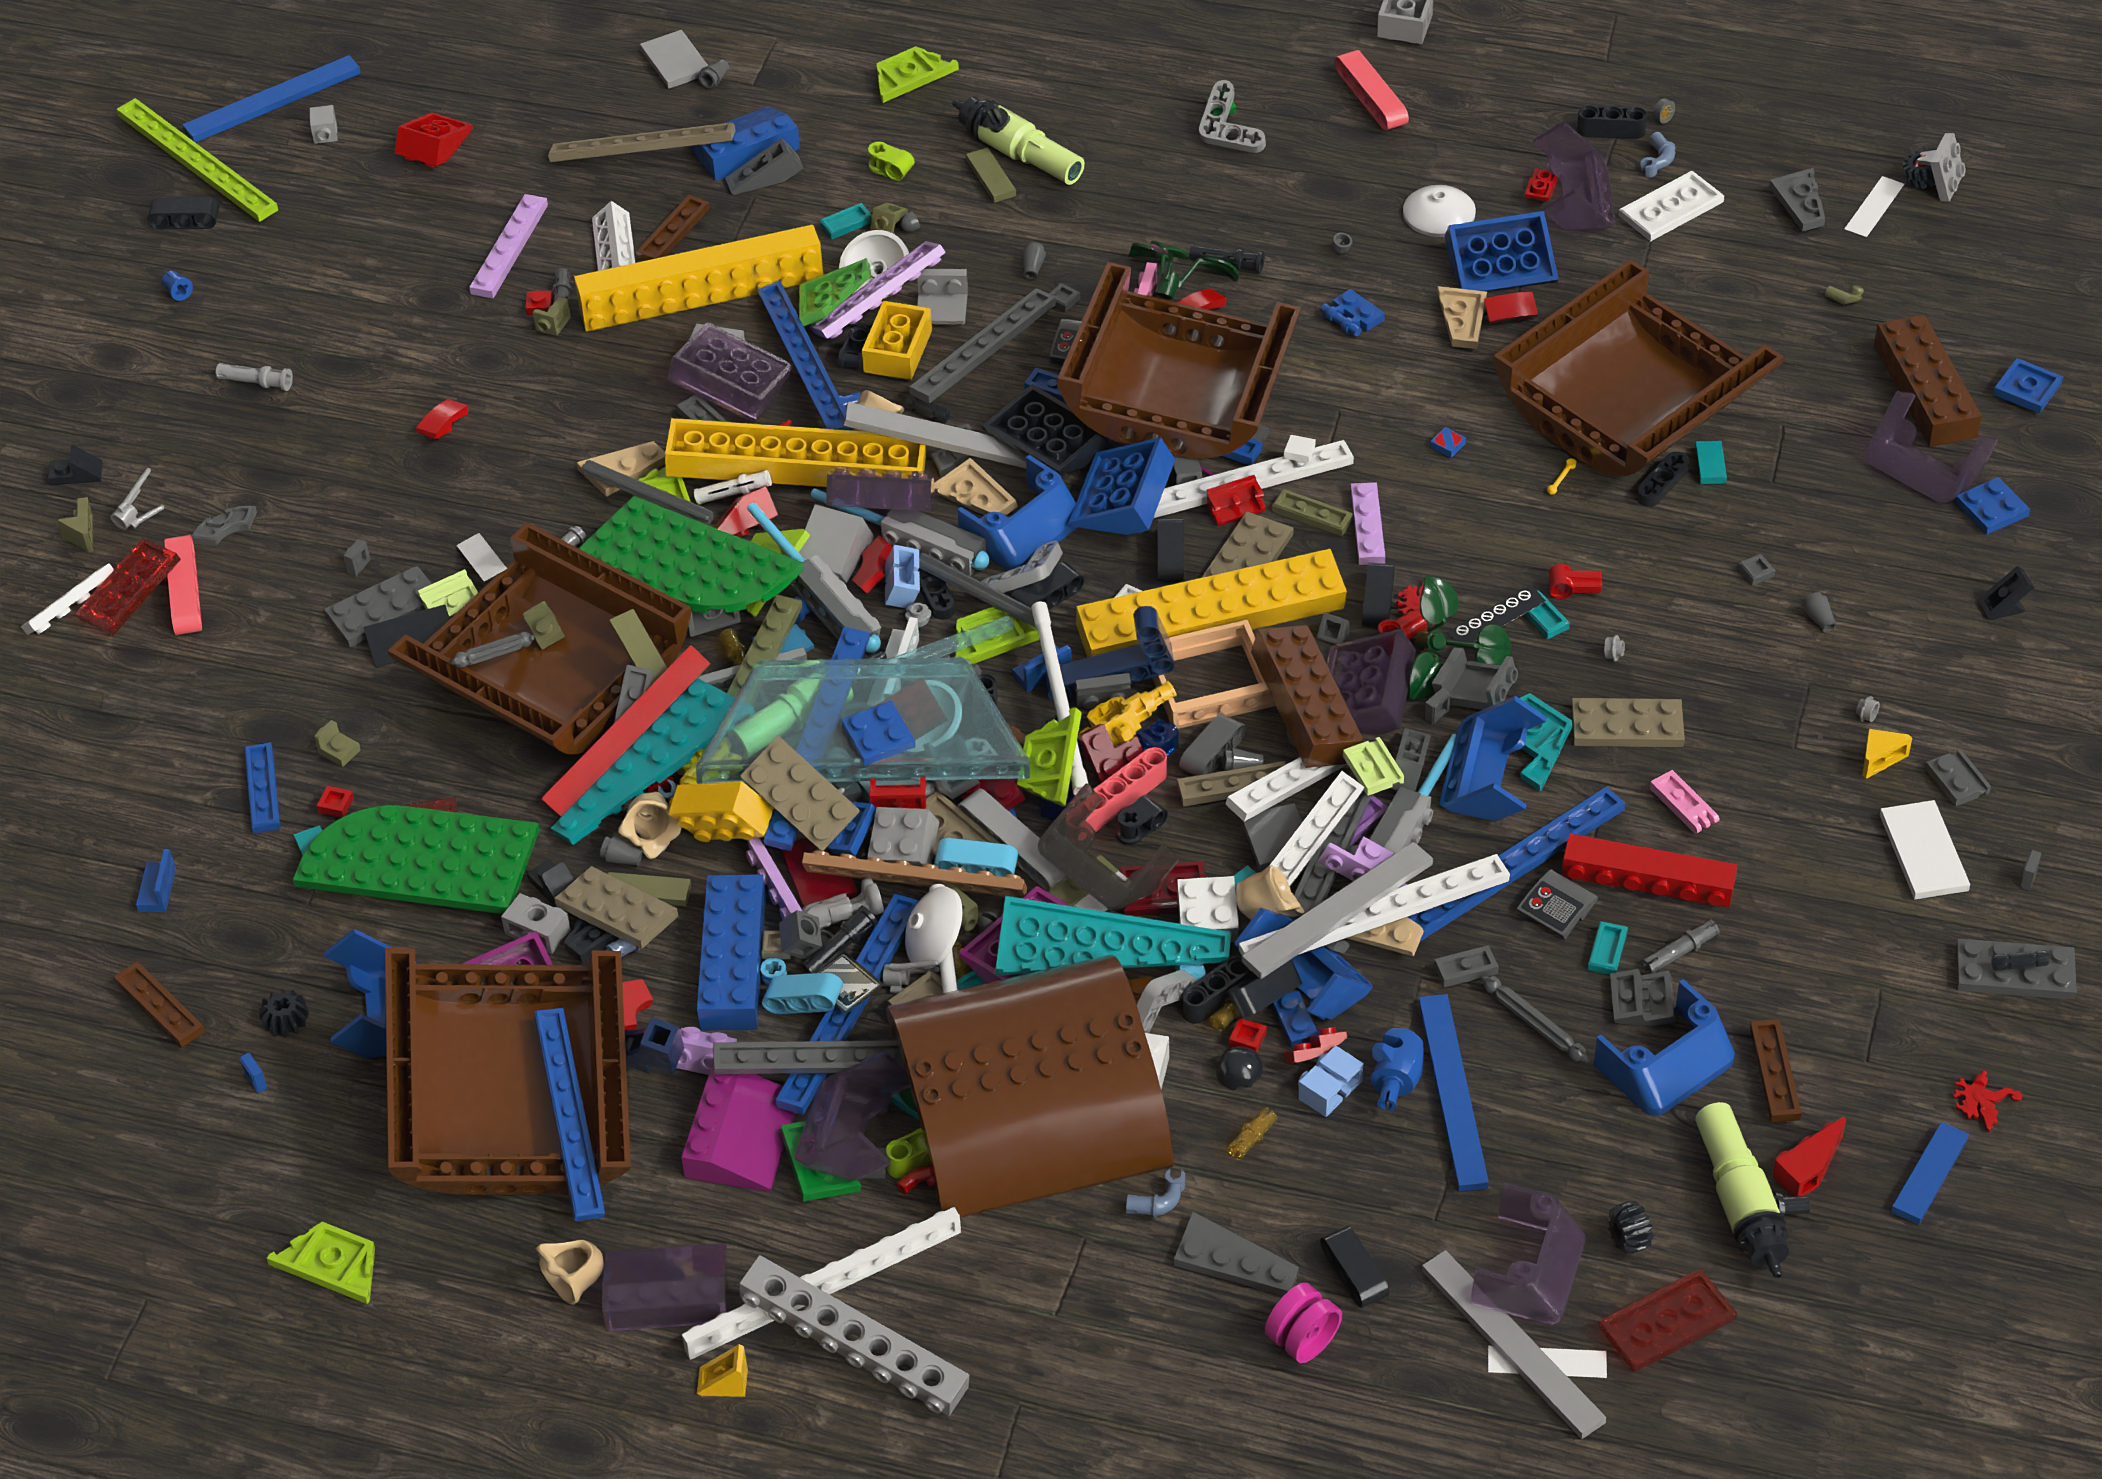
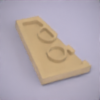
M1438 286L1437 294L1452 346L1477 349L1485 309L1484 299L1487 298V292Z
M654 441L587 459L637 480L647 475L653 469L666 464L665 451ZM583 460V461L576 462V463H577V469H578L582 474H583L582 466H583V464H585V462H586L587 460ZM583 474L606 497L620 490Z
M971 458L930 486L932 493L982 515L990 512H1000L1007 515L1018 507L1016 500Z
M1405 917L1347 937V939L1414 956L1424 931L1420 925Z

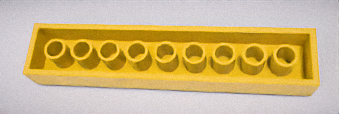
M809 225L574 276L580 314L585 330L588 332L759 294L758 289L779 280L784 288L798 286L822 276L823 267L820 241L814 226Z
M671 418L665 451L666 476L732 480L738 478L741 474L751 475L768 470L771 481L775 484L921 494L926 461V445L873 432Z
M1327 549L1080 605L1076 609V626L1088 658L1139 644L1136 638L1133 613L1142 606H1151L1157 610L1170 638L1243 620H1248L1251 629L1254 630L1341 610L1345 606L1347 591L1332 551Z

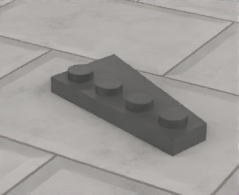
M1192 1212L1174 1258V1266L1280 1296H1284L1294 1287L1299 1275L1298 1266L1195 1212Z

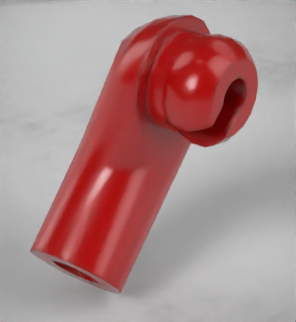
M929 1165L911 1170L896 1183L898 1190L906 1195L924 1180H926L929 1186L936 1185L932 1166Z

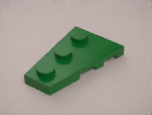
M810 1120L781 1125V1137L803 1202L860 1192L861 1184L859 1181L849 1175L846 1171V1165L841 1159L837 1160L829 1150V1144Z

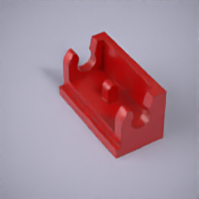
M1255 475L1206 490L1207 508L1217 526L1242 519L1247 511L1253 514L1266 511V506L1261 497H1264V494Z
M920 776V784L876 786V778H870V804H873L876 809L877 807L927 809L926 776Z

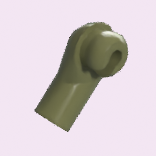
M1852 285L1850 292H1844L1829 286L1825 292V297L1840 304L1856 303L1863 298L1861 295L1864 289L1861 286Z

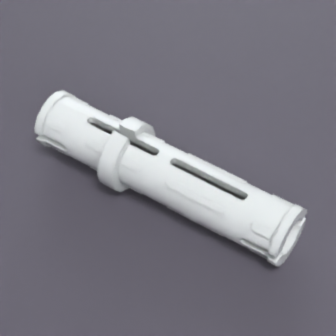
M768 470L751 475L741 474L736 479L694 489V497L697 504L700 505L740 493L745 495L750 493L751 490L771 486V476ZM754 481L752 484L737 487L739 484ZM729 488L728 490L712 494L713 491Z

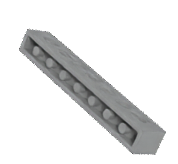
M761 1255L758 1256L740 1282V1297L748 1306L752 1308L759 1307L768 1312V1315L776 1322H785L794 1327V1330L802 1337H811L817 1340L825 1350L831 1353L837 1352L846 1357L851 1365L857 1368L864 1367L871 1371L873 1376L883 1383L890 1382L897 1386L905 1396L909 1398L916 1397L925 1402L926 1406L935 1413L940 1414L942 1412L950 1416L969 1387L970 1374ZM771 1290H778L781 1292L777 1296H770L767 1294V1292ZM796 1305H804L807 1307L803 1311H797L793 1309V1307ZM827 1319L832 1321L833 1324L823 1326L819 1322ZM850 1334L857 1335L859 1339L855 1341H849L845 1337ZM880 1349L886 1353L882 1356H875L871 1352ZM906 1364L911 1366L912 1369L901 1371L897 1367ZM932 1379L937 1381L939 1384H937L936 1386H927L924 1382L926 1380Z

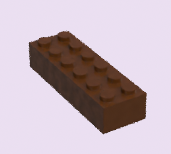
M1926 315L1877 323L1874 347L1928 446L1933 447L1978 438L1982 415Z
M1308 625L1258 629L1251 654L1305 768L1347 764L1343 757V750L1361 744L1364 740Z

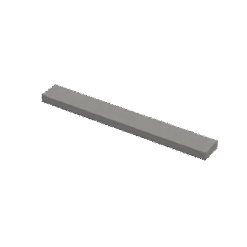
M847 403L844 426L1026 468L1027 456L994 436L856 403Z
M1412 842L1242 955V962L1260 979L1264 978L1433 865V858L1415 842Z
M1446 1250L1422 1265V1272L1581 1439L1606 1423V1416Z

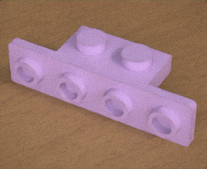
M1363 836L1354 855L1332 843H1328L1318 861L1354 882L1395 853Z
M696 1027L681 1028L680 1032L684 1050L676 1068L709 1075L713 1064V1043L737 1042V1039L730 1038L720 1032L712 1034L701 1032Z

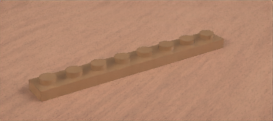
M815 850L813 853L804 852L802 860L805 870L812 873L860 879L871 877L872 880L925 887L943 884L948 888L956 886L965 892L1023 898L1027 893L1024 879L1014 874H1005L1004 877L993 876L994 874L988 871H977L976 874L968 873L966 870L958 867L944 870L938 869L937 866L932 864H923L922 867L911 866L909 862L901 860L887 863L876 857H868L867 860L856 859L855 856L850 854H840V857L830 856L829 853Z

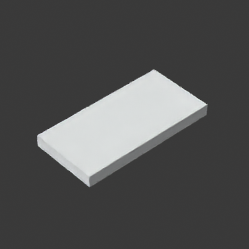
M1690 171L1619 209L1618 216L1649 241H1652L1723 203L1724 195L1696 173Z
M1935 800L1881 808V820L1914 900L1969 891V880Z

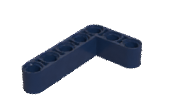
M1142 606L1133 613L1136 638L1139 644L1060 665L1067 700L1075 699L1076 680L1129 673L1131 683L1167 674L1174 669L1172 644L1154 607ZM1046 671L1045 677L1048 698L1054 702L1048 678V673Z

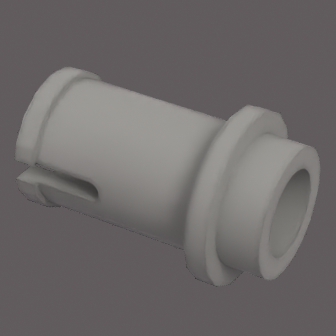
M578 526L570 527L568 533L561 540L576 547L578 544L582 545L584 543L586 534Z

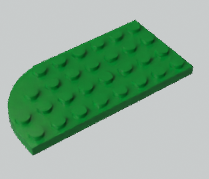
M635 496L578 548L690 606L693 612L708 613V609H725L726 613L746 609L747 604L758 600L766 602L782 592L804 570L803 562Z
M398 805L367 808L342 817L319 833L306 849L293 882L295 887L504 914L515 900L540 831L539 823Z

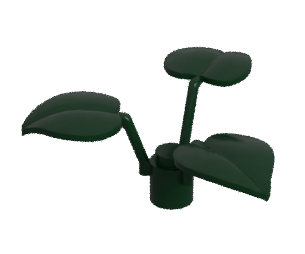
M1151 241L1150 246L1140 243H1132L1129 257L1146 256L1161 259L1160 275L1155 294L1166 299L1174 298L1177 287L1182 288L1183 283L1199 264L1228 274L1237 282L1239 280V273L1232 264L1207 256L1198 258L1179 280V275L1171 271L1174 257L1183 260L1189 259V254L1186 251L1158 241ZM1165 261H1168L1167 269L1165 270Z
M1432 576L1423 577V589L1419 602L1420 613L1426 622L1435 625L1427 626V630H1420L1415 637L1417 648L1424 652L1415 658L1411 667L1408 683V698L1411 700L1429 698L1435 695L1432 682L1443 664L1437 663L1439 656L1434 652L1442 650L1445 645L1477 648L1475 654L1476 662L1500 666L1506 656L1510 657L1512 653V645L1506 631L1494 624L1486 625L1479 631L1477 636L1478 644L1446 640L1443 633L1436 629L1446 624V617H1452L1456 614L1458 610L1457 593L1449 583L1440 578Z

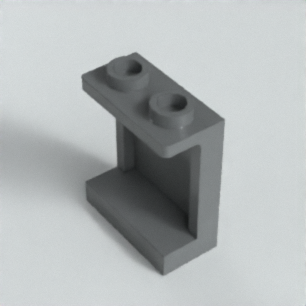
M1454 647L1433 680L1432 686L1435 694L1441 688L1450 691V705L1483 710L1505 700L1507 692L1517 680L1518 670L1515 667L1513 657L1506 656L1501 666L1467 661L1464 649Z
M1295 803L1266 809L1245 822L1241 819V834L1243 840H1248L1258 866V873L1272 863L1302 824ZM1308 864L1304 867L1300 874H1303L1305 872Z

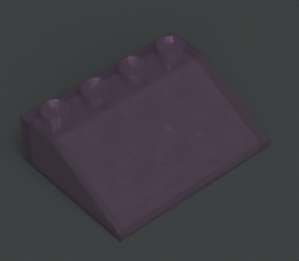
M707 322L673 356L667 380L755 424L771 405L792 372L794 365Z
M834 467V470H830L827 474L826 505L931 511L936 499L934 477L927 476L928 473L924 471H913L912 475L901 474L902 471L886 470V473H875V469L861 468L860 472L849 471L850 468Z
M1402 629L1330 647L1327 666L1360 733L1380 734L1398 730L1401 727L1410 671L1416 649Z
M727 1243L606 1252L602 1285V1313L606 1332L703 1325L715 1319L718 1315L728 1312Z

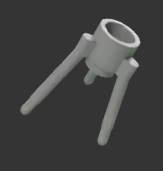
M150 468L145 470L125 500L110 516L112 522L122 530H126L129 526L135 529L141 522L164 509V506L160 505L136 518L138 512L131 505L141 491L139 488L151 472Z
M932 960L903 964H885L883 984L885 987H891V993L898 994L905 989L902 988L903 985H908L910 974L928 973L930 970L934 973L939 972V967L927 970L920 969L937 966L939 962Z

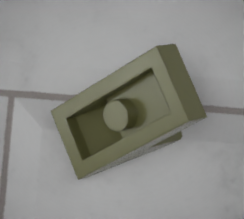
M88 497L78 498L77 509L73 510L74 517L58 519L57 523L61 536L65 540L87 552L93 551V514Z

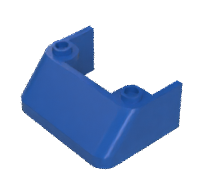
M1031 455L1026 457L1027 487L1039 495L1010 518L1000 512H990L979 519L962 507L957 509L958 528L985 538L986 553L989 559L1007 571L1027 565L1038 547L1051 541L1060 542L1077 528L1070 526L1068 523L1076 502L1061 476Z
M1517 696L1467 716L1457 730L1440 798V805L1451 813L1491 821H1498L1525 810L1526 804L1501 788V782L1508 754L1520 750L1525 745L1527 730L1545 723L1547 717Z
M1261 907L1234 944L1239 947L1241 942L1282 929L1296 919ZM1326 945L1298 954L1292 958L1302 981L1298 988L1311 999L1307 1011L1321 1020L1326 1018L1334 1019L1366 997L1373 988V985L1336 951H1332Z
M353 929L326 950L324 957L346 967L349 985L365 993L367 1016L360 1014L331 1037V1042L367 1059L386 1056L385 948L393 947Z
M1684 979L1679 981L1675 1011L1695 1029L1656 1055L1643 1046H1631L1620 1052L1603 1035L1600 1034L1596 1038L1593 1065L1644 1113L1651 1116L1663 1115L1730 1069L1734 1062L1735 1052L1716 1008Z

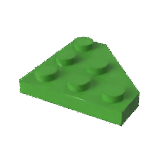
M867 258L800 284L799 319L803 326L821 322L823 318L832 313L871 277V266Z

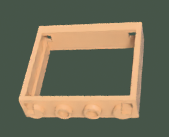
M1248 620L1169 638L1172 644L1174 661L1242 645L1259 683L1175 703L1173 697L1163 702L1173 730L1212 721L1219 713L1231 717L1276 706L1251 654L1255 636ZM1164 675L1152 678L1156 688L1166 682Z

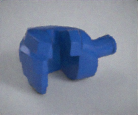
M1391 1028L1385 1033L1383 1043H1376L1372 1048V1058L1378 1062L1371 1074L1370 1080L1374 1089L1380 1092L1377 1105L1384 1111L1387 1101L1390 1102L1388 1111L1395 1110L1397 1097L1410 1094L1422 1075L1423 1041L1409 1029Z

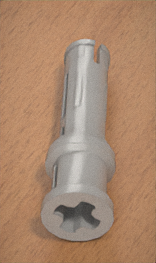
M219 363L216 367V377L218 379L252 382L259 384L263 388H269L270 386L281 387L285 391H288L292 385V371L286 368L275 370L271 366H264L260 369Z

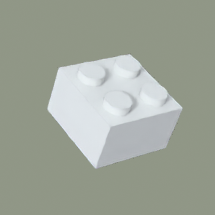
M1234 876L1177 879L1179 924L1231 932V942H1236L1239 927Z

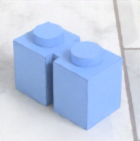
M893 545L885 563V582H887L885 585V605L907 609L908 606L914 603L920 591L918 572L919 549Z
M1335 1045L1328 1053H1323L1320 1056L1317 1064L1310 1071H1305L1298 1081L1299 1100L1327 1117L1343 1101V1097L1337 1093L1339 1092L1347 1097L1363 1081V1063Z

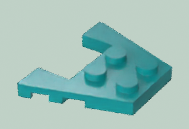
M1529 693L1520 699L1546 716L1547 720L1545 723L1527 730L1526 742L1521 749L1535 759L1521 772V780L1541 791L1572 729V720Z

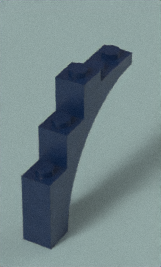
M651 1017L646 1028L625 1030L626 1070L628 1067L649 1074L651 1068L655 1067L674 1074L684 1050L679 1027Z

